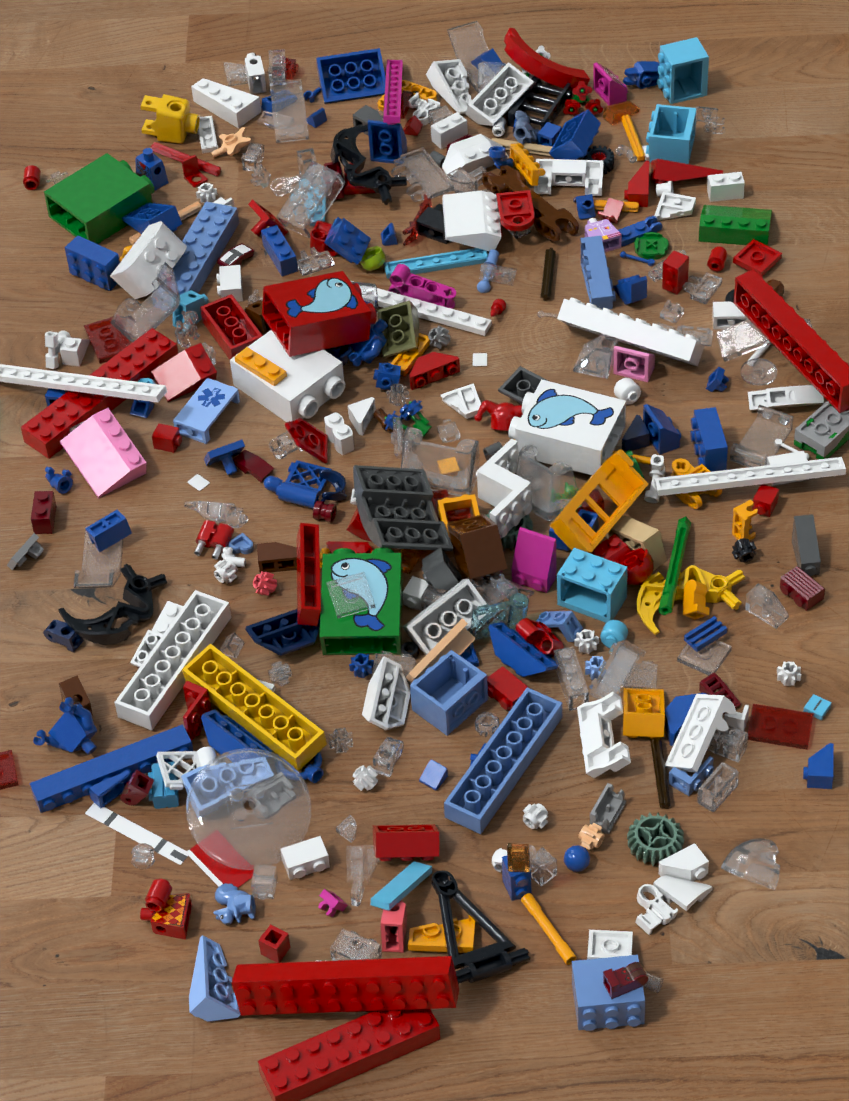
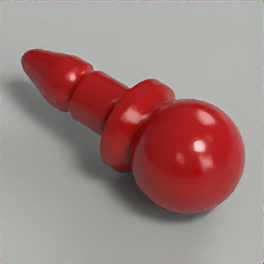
M503 299L494 300L491 306V317L501 314L506 309V302Z

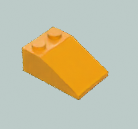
M623 688V736L630 738L643 736L651 739L664 737V689Z

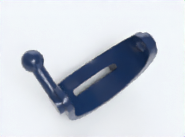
M325 469L320 471L319 476L328 480L336 490V492H324L321 501L345 500L347 495L345 494L346 482L344 476L334 470Z

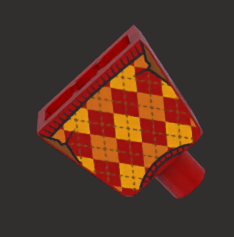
M190 893L170 895L165 908L160 912L141 908L140 919L142 921H151L152 930L155 934L186 940L192 910Z

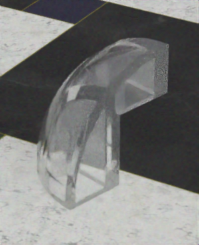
M764 838L751 839L736 846L727 855L721 868L738 877L775 890L780 873V865L775 862L779 850L772 840Z

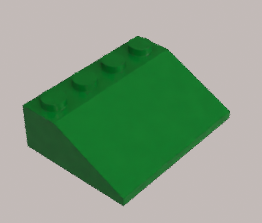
M703 205L698 242L747 245L755 239L768 246L772 210Z

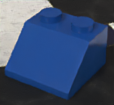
M648 404L643 405V422L650 433V442L659 455L680 448L681 433L673 426L671 418L667 417L658 408Z

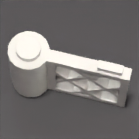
M203 747L198 751L158 752L156 755L165 787H170V790H182L185 786L181 776L198 767L219 766L215 749L212 747ZM192 758V766L184 762L183 759ZM164 759H171L175 763L171 766ZM177 765H180L187 771L183 774L175 768ZM172 773L180 779L170 780L169 774Z

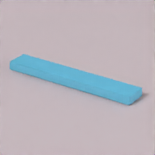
M472 248L385 262L384 269L386 277L389 279L398 264H404L409 267L412 274H420L482 264L487 261L488 254L486 250Z

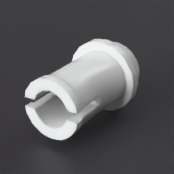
M503 117L492 128V133L496 137H500L505 133L506 120Z

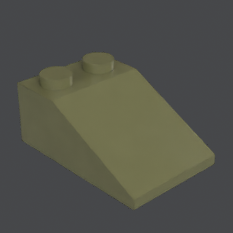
M410 300L377 310L378 320L382 319L388 325L382 332L386 338V343L382 347L384 358L418 348L420 326L418 310Z

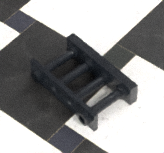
M533 76L531 80L534 83L509 110L508 126L514 127L515 113L519 110L523 112L528 110L545 115L543 119L529 116L530 123L540 125L541 129L547 122L553 123L564 107L565 101L570 100L572 97L571 83H567L564 89L561 90L542 85L541 79ZM542 91L558 95V98L555 100L537 95V93ZM537 101L552 106L550 109L531 105V102Z

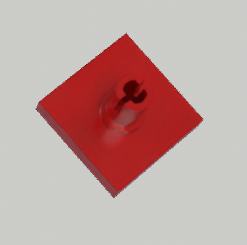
M253 199L248 205L261 218L251 229L255 235L259 237L261 230L275 225L278 226L283 236L288 233V230L271 212Z

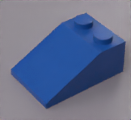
M368 120L371 161L403 165L407 154V139L402 125L399 123L389 125L382 121Z
M146 203L122 217L124 222L141 234L148 225L160 221L172 232L182 225L174 205Z

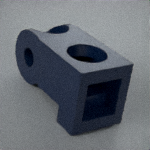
M53 620L43 631L44 636L49 641L64 645L71 652H75L84 641L67 623L59 620Z

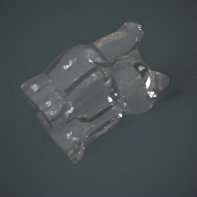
M182 311L185 322L182 323L179 320L176 322V342L184 348H188L191 345L189 341L191 336L194 340L200 337V333L197 332L196 322L198 321V314L196 311Z

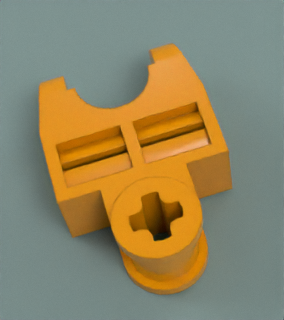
M682 458L674 460L671 466L673 470L671 476L711 472L703 464L694 468L689 461ZM722 489L675 495L689 507L698 509L702 506L699 494L705 493L718 497L722 494Z

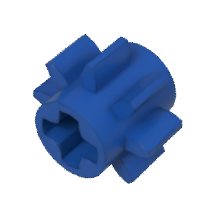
M358 653L355 657H351L349 668L350 671H354L355 677L365 678L373 673L374 660H369V654Z

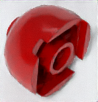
M638 548L624 555L626 559L622 563L620 560L617 562L628 567V585H642L652 575L654 570V561L648 550L645 549L644 551L643 548Z

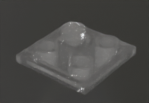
M601 335L584 344L573 372L608 379L614 365V346H618V339Z

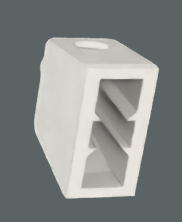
M249 53L247 58H245V70L250 94L266 92L265 72L261 56Z

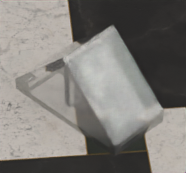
M486 61L479 63L478 88H484L503 69L506 63Z

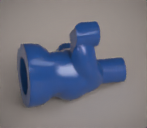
M47 466L45 468V477L52 488H55L61 494H65L71 489L73 480L70 478L72 473L69 470L64 469L62 471L63 475L54 474L55 470L52 467Z

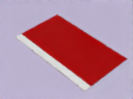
M217 830L185 852L218 887L227 883L233 884L238 888L258 874L250 863Z

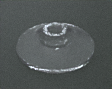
M756 358L745 362L741 367L740 373L743 380L747 383L763 386L770 384L776 379L777 368L766 359Z

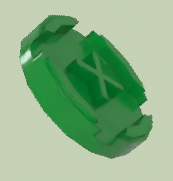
M644 233L642 237L638 236L635 240V253L647 260L660 259L668 253V239H665L660 233Z

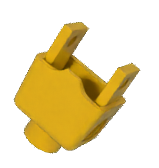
M163 94L162 98L144 96L141 110L156 112V120H145L142 127L143 134L157 136V141L182 144L185 141L187 133L197 134L200 115L190 113V102L187 99Z

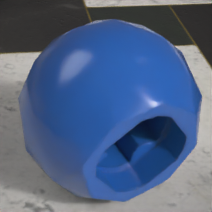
M575 845L565 851L563 860L569 870L580 872L589 866L590 854L586 848Z

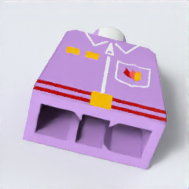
M596 218L588 220L585 225V237L602 236L604 252L621 248L622 235L609 220L597 221Z

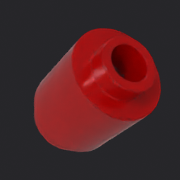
M30 165L24 169L23 184L28 190H35L40 184L41 171L37 166Z
M717 246L711 250L707 262L709 269L716 272L723 270L728 257L726 249Z
M153 880L145 898V905L149 910L160 912L165 908L172 892V886L167 880Z

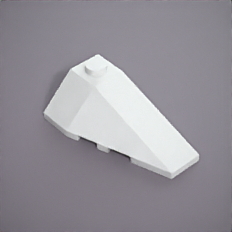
M461 60L433 61L426 73L432 87L456 112L466 114L468 104L472 99L468 92L467 71Z

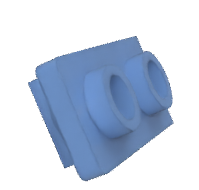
M545 611L537 619V622L540 621L547 627H559L568 642H574L576 633H580L583 629L573 611Z
M709 756L692 777L685 771L673 767L669 772V785L690 796L694 790L697 791L701 787L702 781L713 773L714 758Z

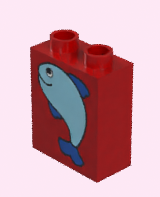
M343 271L263 286L262 316L289 357L369 340L370 325L375 324L377 320L375 308L372 303L366 304L362 298V292L358 283H351Z

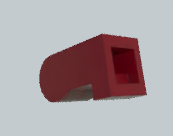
M136 770L124 787L120 796L121 801L127 805H136L148 795L154 779Z
M640 962L630 963L626 967L614 971L612 969L603 971V984L611 999L640 988L648 981V976Z

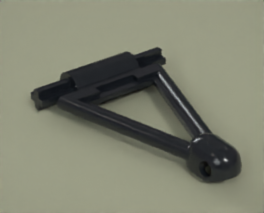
M437 871L432 875V886L439 898L448 956H452L455 970L464 967L455 971L458 984L465 981L474 983L509 971L513 965L530 960L529 952L525 948L507 953L513 951L516 946L458 889L457 882L450 872ZM453 898L497 943L459 955L450 899Z

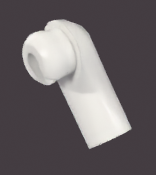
M231 547L223 548V553L221 554L223 560H231L236 567H245L246 558L235 557Z

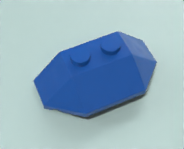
M503 622L489 625L488 628L495 655L501 659L503 664L514 669L515 673L519 676L525 677L557 669L558 664L553 658L543 654L534 645L527 643L518 632L508 628Z
M215 709L202 714L201 719L209 745L217 753L230 760L232 764L245 760L265 758L268 761L274 758L275 754L270 748L232 718L220 714Z

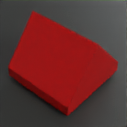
M414 115L407 121L403 131L405 134L418 136L423 124Z

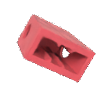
M402 900L389 911L383 909L381 918L382 952L404 953L407 910L406 904ZM394 926L397 927L396 934L390 932Z

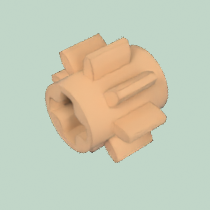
M595 823L589 826L584 825L578 837L582 841L581 846L588 850L594 847L599 848L605 837V834L601 831L602 827Z

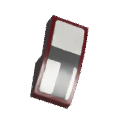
M241 243L225 252L217 260V264L221 266H241L242 260L253 257L255 250Z

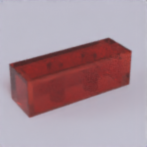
M403 90L401 94V119L405 118L410 108L409 100L413 97V92Z

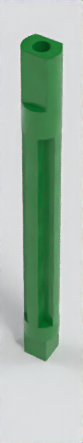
M687 516L678 520L666 581L659 605V613L661 615H667L673 611L679 575L691 527V522Z

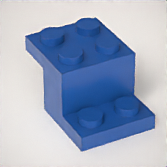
M337 217L324 243L350 263L358 264L361 262L371 238L345 218L340 219Z

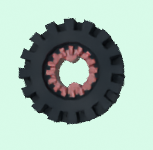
M599 145V148H596V146H593V149L591 147L588 148V153L584 156V160L604 161L603 173L611 172L614 168L613 151L611 152V149H607L606 146L602 148L601 145Z

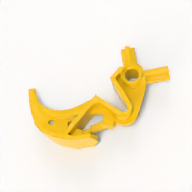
M691 565L682 573L680 572L675 600H683L685 584L690 579H694L707 586L706 602L718 603L723 600L732 610L739 609V606L742 604L731 592L732 586L745 579L742 570H737L725 577L714 575ZM659 571L644 581L637 597V613L654 635L660 633L653 622V617L659 609L666 581Z

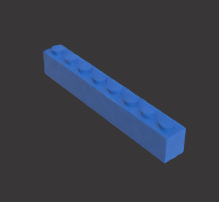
M182 724L31 782V791L40 813L50 811L81 797L89 796L88 788L125 771H129L131 777L136 770L148 773L152 770V764L158 763L156 757L158 752L193 751L192 742ZM164 759L165 762H174L171 759Z

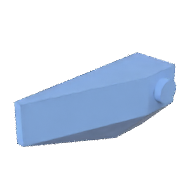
M203 935L199 941L190 988L189 1011L195 1017H199L207 1022L238 1018L241 1014L235 993L231 987L232 977L228 976L225 970L227 963L221 946Z

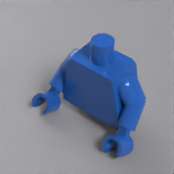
M379 319L376 324L370 325L369 340L351 344L355 352L349 355V359L353 362V365L359 366L362 360L370 364L375 357L379 356L382 347L386 343V338L382 332L388 325L384 320Z
M68 697L65 699V702L60 704L59 708L64 714L48 732L49 737L46 736L45 731L39 730L36 734L38 737L33 739L34 744L38 746L47 742V745L71 753L83 749L90 755L97 748L91 741V738L97 732V728L94 725L91 712L83 708L81 704L74 705L73 699Z

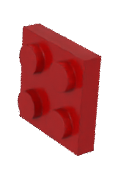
M753 239L733 257V263L748 271L754 269L759 275L763 276L782 259V253Z

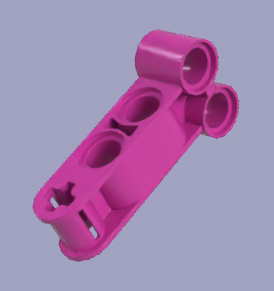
M398 264L389 278L392 285L388 291L451 309L455 307L454 298L456 297V290L454 288L412 274L409 267L404 264Z

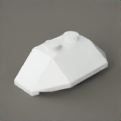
M482 134L458 141L450 145L442 169L450 181L493 166L494 161L489 157V148L502 145Z
M385 656L381 659L369 682L362 715L368 722L388 730L404 725L411 693L402 672L401 664Z

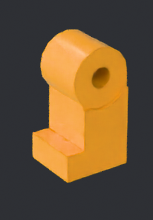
M693 579L685 584L683 596L684 616L694 620L709 616V608L706 607L705 596L707 594V586Z

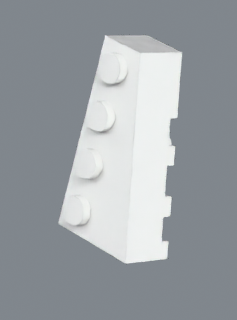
M204 78L191 86L195 103L237 128H240L261 113L259 96Z

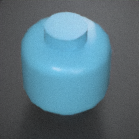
M619 620L608 621L601 632V642L610 649L621 648L628 636V628Z

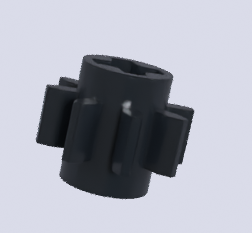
M742 538L737 540L734 546H732L734 550L732 554L735 559L739 558L740 562H749L756 555L755 550L757 548L753 541L749 542V539Z

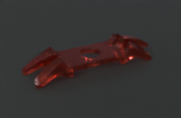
M424 194V201L419 204L420 210L413 221L409 222L410 226L403 230L405 235L411 233L403 242L404 246L418 238L416 220L427 207L432 208L431 199H428L426 194Z

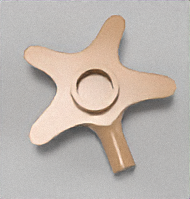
M242 127L236 134H221L219 138L223 141V144L220 148L211 152L213 157L215 158L224 153L233 156L240 152L241 148L251 142V138L244 137L245 127Z

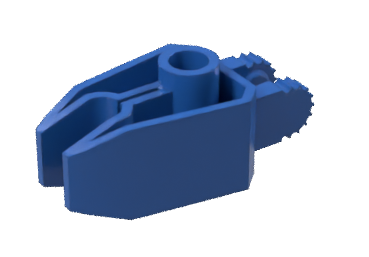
M656 61L636 62L633 68L625 69L624 74L627 77L623 79V83L626 85H637L640 89L658 85V66L660 63Z

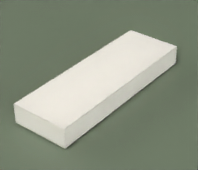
M212 116L200 117L198 133L203 154L218 149Z

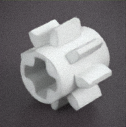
M210 183L201 184L196 192L197 199H200L201 203L203 202L204 204L206 201L213 202L216 200V195H218L217 188H213V184Z
M220 560L214 565L217 569L214 571V576L219 582L231 583L237 578L234 573L238 569L231 560Z
M584 629L580 633H576L574 646H579V652L589 654L593 650H597L599 637L595 636L594 630Z
M783 662L782 667H777V681H781L784 686H795L796 681H801V667H797L794 662Z
M364 765L360 766L353 773L355 778L353 780L354 785L360 791L363 788L367 791L371 790L378 782L376 778L378 775L377 771L370 765L367 768Z
M529 804L523 810L525 813L523 815V822L529 828L537 829L540 827L542 829L548 823L546 820L548 818V811L543 805Z

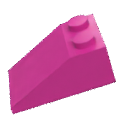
M520 527L511 568L512 581L519 585L548 593L557 577L556 539Z

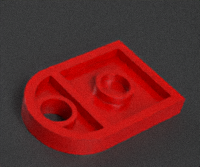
M530 190L496 193L500 223L504 228L511 231H523L533 225L535 215Z

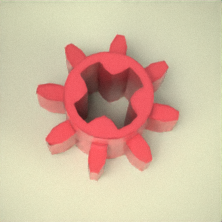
M261 571V575L257 574L255 576L253 587L257 589L256 593L269 596V592L273 593L275 591L277 580L273 579L274 574Z

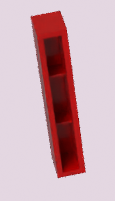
M300 523L296 538L297 621L300 625L317 626L321 612L319 524Z

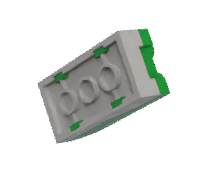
M828 401L825 402L795 429L794 445L800 449L816 454L817 459H828L849 440V409L839 413Z

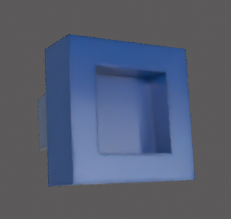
M718 367L709 376L706 386L707 390L713 392L716 389L723 392L727 388L725 384L729 379L724 375L725 370Z

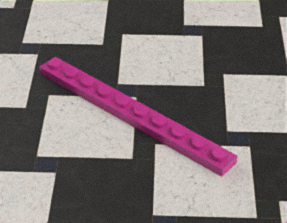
M387 59L383 123L389 125L400 123L403 60Z

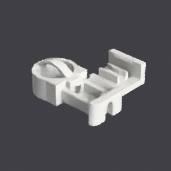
M416 93L409 100V107L417 108L413 116L415 115L423 126L429 123L432 119V114L436 110H441L440 102L433 99H428L427 102L419 98V93Z
M644 884L639 888L637 902L646 909L647 913L637 916L635 923L650 935L652 930L659 924L666 925L677 915L678 909L673 910L662 900L663 894L655 886ZM643 892L653 894L655 899L648 900Z

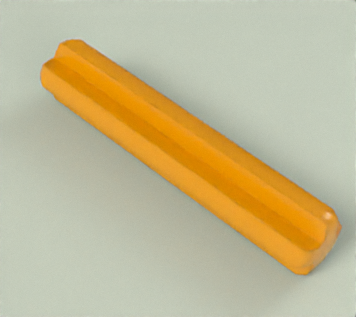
M593 200L595 210H604L607 200ZM623 201L622 212H638V202Z

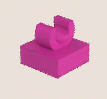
M324 889L319 895L324 901L320 902L318 908L325 910L329 905V910L326 913L327 916H334L336 909L343 912L348 906L332 891Z

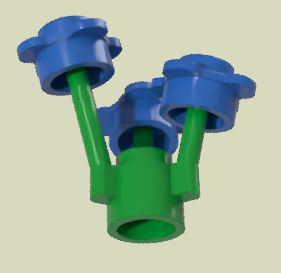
M421 400L409 401V404H405L400 409V417L395 415L396 411L394 410L392 415L388 414L385 417L384 422L387 425L385 430L387 428L393 430L396 425L412 433L414 436L420 435L422 438L430 431L432 426L420 412L423 408L420 404ZM398 419L414 420L416 422L413 425L415 430L398 422Z

